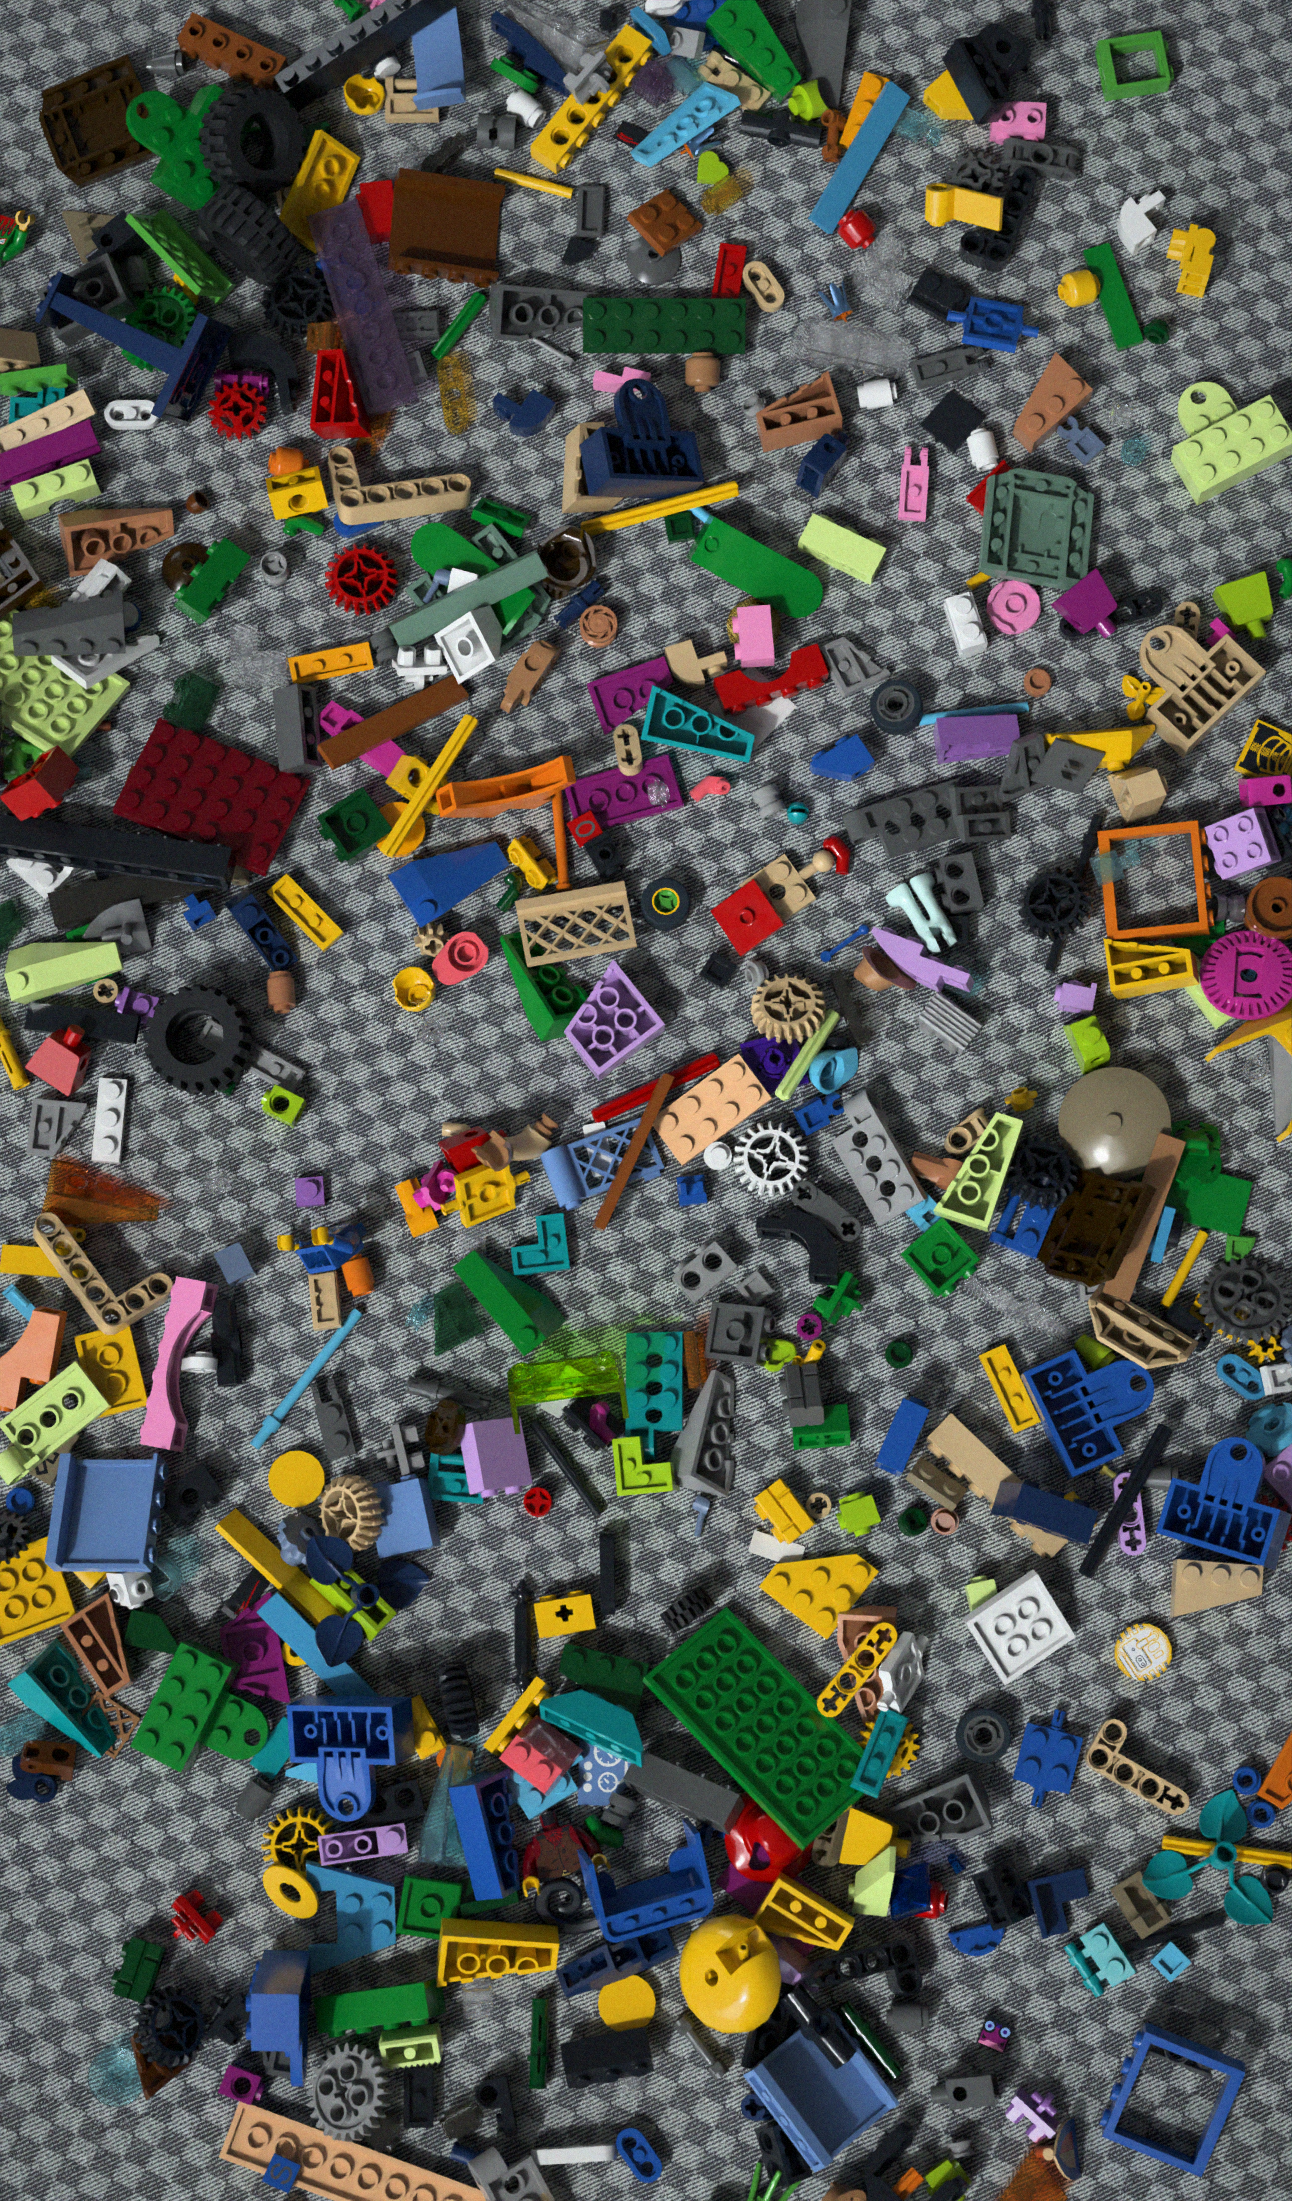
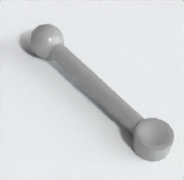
M537 337L527 340L528 342H535L571 365L575 361Z

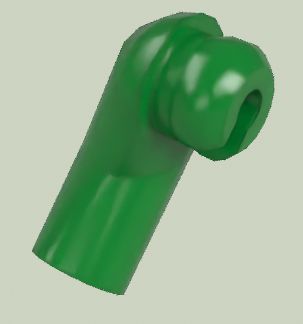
M307 516L288 517L284 522L283 533L294 537L297 535L298 529H303L320 536L325 525Z

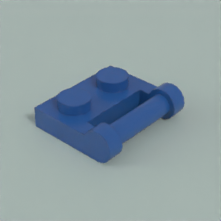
M1009 1188L1006 1195L1008 1197L1007 1203L995 1232H991L989 1241L1035 1260L1057 1207L1052 1209L1047 1205L1041 1211L1038 1204L1030 1209L1029 1202L1025 1201L1022 1203L1027 1206L1012 1240L1006 1237V1233L1020 1197L1018 1195L1011 1197L1012 1188Z

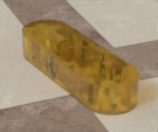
M444 356L437 363L444 422L448 432L459 435L464 433L469 427L461 364L453 356ZM446 365H451L452 369H454L452 370L453 381L448 382L447 372L443 371L446 370ZM450 389H456L461 393V396L457 401L451 402L445 398L446 392ZM458 408L459 419L462 420L459 426H455L454 422H450L454 419L452 409Z

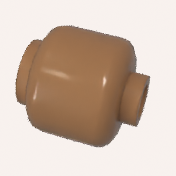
M692 353V357L688 358L685 362V383L688 386L695 387L694 392H711V387H715L720 383V360L714 357V353Z

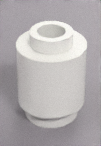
M523 89L519 92H512L506 101L508 105L507 112L511 115H517L518 121L526 127L530 126L535 129L546 117L547 112L543 109V105Z
M889 378L864 382L863 386L857 387L860 408L867 407V410L890 406L893 405V399H897L895 382L889 383Z
M986 428L972 431L971 436L967 438L972 464L976 466L977 471H987L995 468L998 465L999 454L993 432L987 431Z

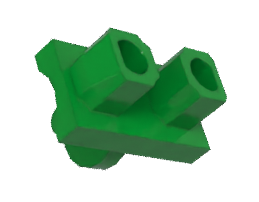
M845 1271L844 1274L839 1273L838 1286L827 1285L835 1290L832 1297L828 1298L819 1294L813 1303V1307L822 1314L828 1323L836 1326L841 1315L849 1318L853 1310L861 1312L864 1308L858 1303L862 1293L856 1290L860 1281L854 1278V1275L848 1271Z

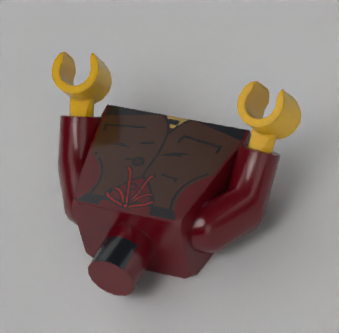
M555 1811L540 1815L539 1819L544 1833L533 1836V1841L529 1842L526 1846L522 1862L524 1895L528 1897L527 1891L531 1887L537 1888V1893L540 1895L541 1883L580 1871L581 1865L577 1849L583 1848L594 1864L596 1875H600L597 1870L600 1864H606L608 1869L611 1868V1865L605 1855H603L596 1839L585 1829L579 1826L573 1827L572 1824L560 1827Z

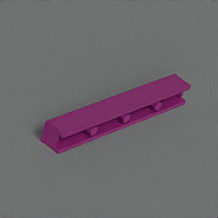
M88 419L1 453L0 492L10 489V486L102 453L91 420Z

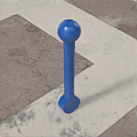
M861 924L858 931L830 951H823L820 955L821 961L824 963L829 962L831 956L861 934H867L869 926Z

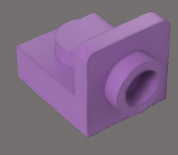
M125 986L123 993L119 992L116 997L115 1008H117V1013L141 1017L140 1023L146 1024L148 1016L154 1018L156 1011L153 1008L157 1003H160V998L133 991L131 987Z

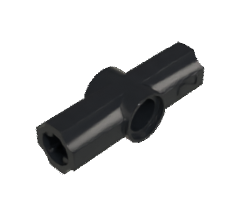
M745 109L740 125L741 135L766 139L767 142L777 147H788L792 144L817 150L820 146L823 130L822 124L796 120L793 115L786 112H775L771 115Z
M235 1300L215 1301L212 1314L213 1332H211V1347L213 1357L218 1359L216 1371L218 1387L243 1385L240 1357L243 1352L242 1338L237 1325Z
M801 1983L796 1984L782 1996L780 2001L799 2023L803 2037L813 2041L835 2069L840 2068L854 2056L856 2051L837 2029L833 2015L828 2011L822 2010ZM815 2020L820 2023L821 2032L815 2028Z

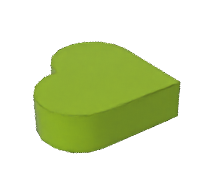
M712 151L702 153L698 161L697 183L714 185L725 183L729 176L727 165L719 162V157Z
M768 1338V1344L771 1345L772 1352L770 1359L765 1361L764 1367L772 1373L780 1371L784 1363H789L795 1358L797 1353L795 1345L791 1341Z

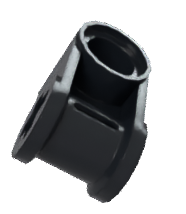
M1172 1302L1160 1318L1192 1339L1194 1338L1193 1334L1196 1335L1198 1332L1203 1334L1201 1338L1203 1341H1198L1199 1343L1193 1352L1203 1351L1212 1339L1210 1328L1177 1303Z

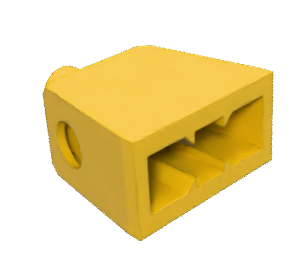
M858 1807L850 1808L839 1863L867 1865L890 1846L896 1847V1856L907 1859L911 1851V1841L897 1838L899 1825Z

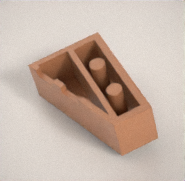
M829 371L821 374V378L809 385L806 383L799 387V391L787 398L784 396L756 413L757 432L763 453L817 440L825 433L833 436L838 431L842 432V415Z

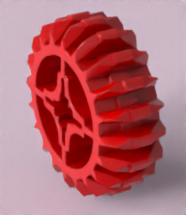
M354 542L352 551H349L344 546L342 548L343 556L338 553L334 554L336 562L328 563V568L332 571L325 572V578L329 580L325 583L326 589L331 590L328 594L329 598L336 599L335 605L338 608L344 605V611L347 614L354 608L356 616H359L361 610L365 609L366 615L370 616V608L375 607V610L380 612V603L389 606L390 601L387 596L395 597L396 592L393 588L399 586L398 580L395 579L399 574L398 570L393 568L395 566L394 560H387L389 557L388 552L384 551L379 554L380 549L377 545L372 550H369V544L366 542L363 544V549H359L358 544ZM363 561L374 563L381 570L377 571L376 568H366L363 565ZM354 563V569L350 573L344 574V577L341 578L344 570ZM360 569L363 576H365L364 589H362V585L359 583ZM380 581H383L378 591L369 596L370 589L378 585ZM343 589L356 590L360 593L361 598L353 597Z

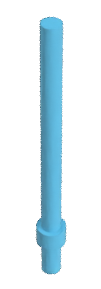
M354 1308L343 1322V1328L337 1329L271 1416L267 1415L261 1423L263 1427L250 1442L252 1446L259 1450L271 1433L275 1434L282 1425L280 1423L362 1317L358 1310Z

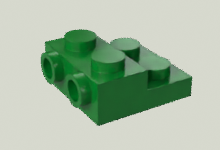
M943 1217L900 1254L902 1259L917 1274V1278L935 1298L940 1295L946 1298L957 1288L954 1282L961 1276L965 1280L978 1270L975 1264L980 1260Z

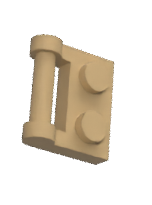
M385 76L386 123H439V107L419 111L413 102V96L417 95V93L394 94V90H417L416 79H394V76Z

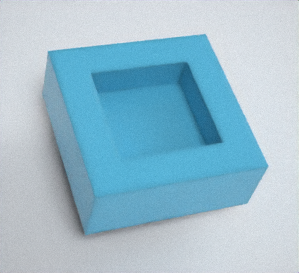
M1171 1940L1164 1944L1149 1959L1170 1983L1191 1963V1960Z

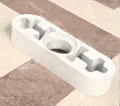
M603 2143L531 2149V2157L536 2165L616 2160V2144Z

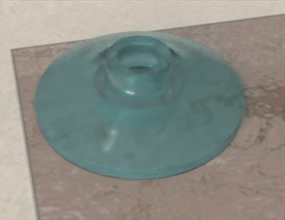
M111 2047L100 2052L93 2059L88 2070V2085L94 2097L107 2106L121 2107L132 2103L142 2093L143 2089L132 2050L125 2047ZM117 2070L122 2071L124 2074V2078L120 2082L114 2079V2072Z

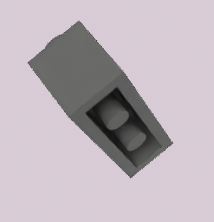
M296 683L273 691L279 770L300 775L323 768L322 756L317 750L318 744H320L316 688Z

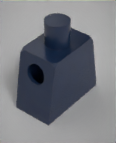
M838 431L834 437L825 433L802 459L795 484L818 499L842 467L850 438L841 431Z

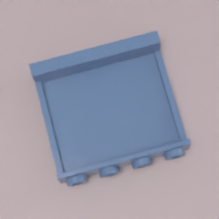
M60 1453L44 1562L56 1572H152L153 1562H156L158 1557L156 1539L157 1535L161 1533V1519L159 1517L160 1509L165 1504L163 1487L164 1480H167L169 1475L167 1463L158 1453H154L153 1460H77L71 1453Z
M829 2007L825 2011L833 2015L837 2029L856 2051L847 2063L835 2069L815 2043L804 2038L801 2030L798 2029L743 2075L814 2173L827 2167L834 2161L833 2158L890 2109L900 2104L896 2099L893 2088L884 2083L878 2075V2069L875 2064L864 2056L858 2041L847 2033L842 2026L840 2017L835 2012H832ZM815 2020V2028L821 2032V2025Z

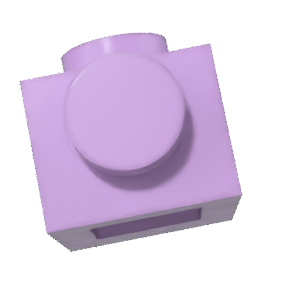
M1073 980L1062 985L1056 984L1053 1001H1058L1057 1010L1090 1016L1093 1010L1097 984L1091 983L1089 988L1085 987L1083 982Z

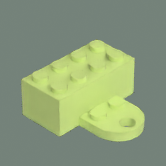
M1195 383L1188 387L1181 395L1177 414L1179 422L1189 438L1173 446L1170 460L1197 506L1292 455V431L1270 395L1238 411L1228 392L1216 383ZM1195 392H1201L1205 395L1206 401L1202 404H1195L1191 400V395Z

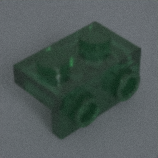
M193 673L179 676L173 685V691H175L173 697L163 709V719L167 720L168 724L188 732L191 730L201 734L220 687Z

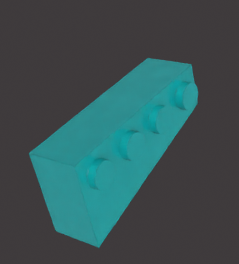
M652 685L641 735L642 740L742 762H751L756 735L656 685Z

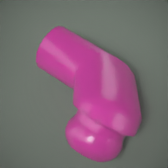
M599 1401L597 1404H593L590 1409L589 1426L608 1445L617 1435L606 1425V1417L610 1412L609 1405L604 1401Z

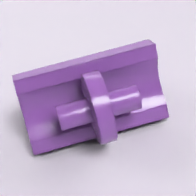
M1020 2086L1015 2091L1005 2113L1016 2124L1024 2116L1033 2123L1027 2128L1026 2134L1035 2143L1040 2142L1046 2136L1051 2138L1056 2133V2128L1060 2124L1053 2117L1058 2110L1051 2104L1055 2097L1051 2092H1048L1043 2097L1035 2090L1030 2095Z

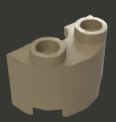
M1138 1871L1111 1888L1110 1891L1119 1903L1120 1910L1133 1930H1136L1140 1939H1144L1171 1922L1170 1916L1173 1913L1164 1900L1159 1902L1154 1894L1143 1885V1876Z

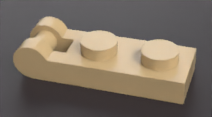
M711 51L707 56V62L704 66L700 65L695 72L702 81L738 96L741 102L739 107L743 110L760 112L771 98L769 91L726 62L715 51ZM715 68L721 72L718 77L712 74Z

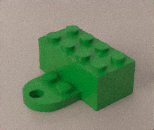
M216 84L199 89L188 109L165 93L147 91L137 95L130 102L126 112L127 127L133 138L161 158L149 181L192 211L201 209L220 186V181H214L209 174L211 170L205 168L202 162L205 159L204 154L200 153L199 145H202L199 129L204 126L202 122L204 113H210L209 105L213 101L218 100L221 94L225 93ZM138 104L146 106L148 110L146 119L138 116L136 111ZM251 116L242 127L240 145H242L255 121Z
M190 1639L180 1643L130 1747L182 1773L192 1768L203 1745L235 1760H244L257 1755L268 1742L270 1724L266 1714L259 1706L229 1691L242 1665ZM249 1729H256L260 1733L261 1738L257 1745H252L247 1741L246 1733Z

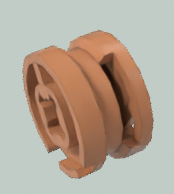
M595 605L587 608L582 613L579 621L580 635L589 646L604 648L616 639L618 633L617 618L612 610L602 605Z

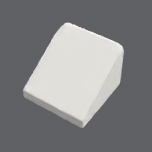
M452 568L447 594L480 578V576Z

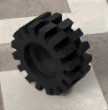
M700 1586L669 1607L660 1616L672 1634H675L711 1609L715 1603L703 1586Z

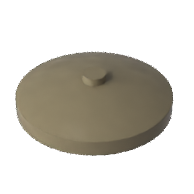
M1102 1068L1079 1079L1066 1094L1059 1112V1135L1064 1149L1069 1148L1068 1156L1074 1157L1075 1164L1082 1170L1094 1172L1106 1179H1127L1145 1172L1159 1133L1171 1136L1172 1116L1165 1095L1151 1079L1128 1068Z

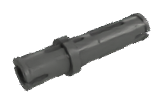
M409 1376L405 1390L406 1394L430 1399L429 1402L435 1403V1401L447 1398L460 1402L464 1408L488 1414L492 1396L440 1384L438 1380L431 1382Z

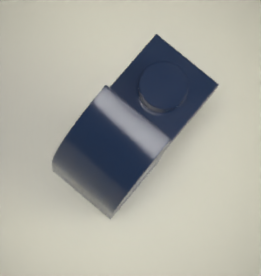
M534 389L531 390L521 406L499 392L492 400L495 415L505 422L510 420V433L520 437H529L540 433L546 428L556 413V403Z

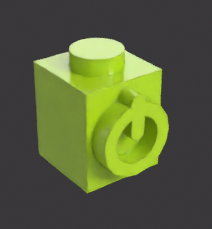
M861 1491L839 1499L840 1506L838 1508L840 1513L835 1515L840 1529H846L847 1534L854 1533L855 1537H859L872 1532L871 1526L881 1523L872 1494L866 1496L865 1491Z
M945 2157L923 2173V2176L930 2184L926 2191L931 2197L946 2181L952 2180L956 2176H961L968 2185L972 2183L956 2158L950 2162ZM963 2194L958 2201H963L967 2196Z

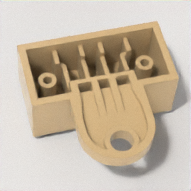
M1172 625L1156 627L1144 637L1139 649V660L1144 671L1166 693L1149 708L1144 721L1148 725L1155 724V732L1184 759L1260 685L1266 671L1228 634L1206 652L1183 629ZM1153 638L1162 639L1165 643V648L1154 650L1150 646V640Z

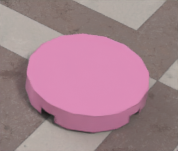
M1012 580L999 583L991 590L986 602V614L990 623L997 630L1006 634H1021L1028 631L1036 624L1041 612L1037 591L1030 584Z

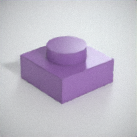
M323 1176L295 1178L296 1204L298 1208L326 1205Z

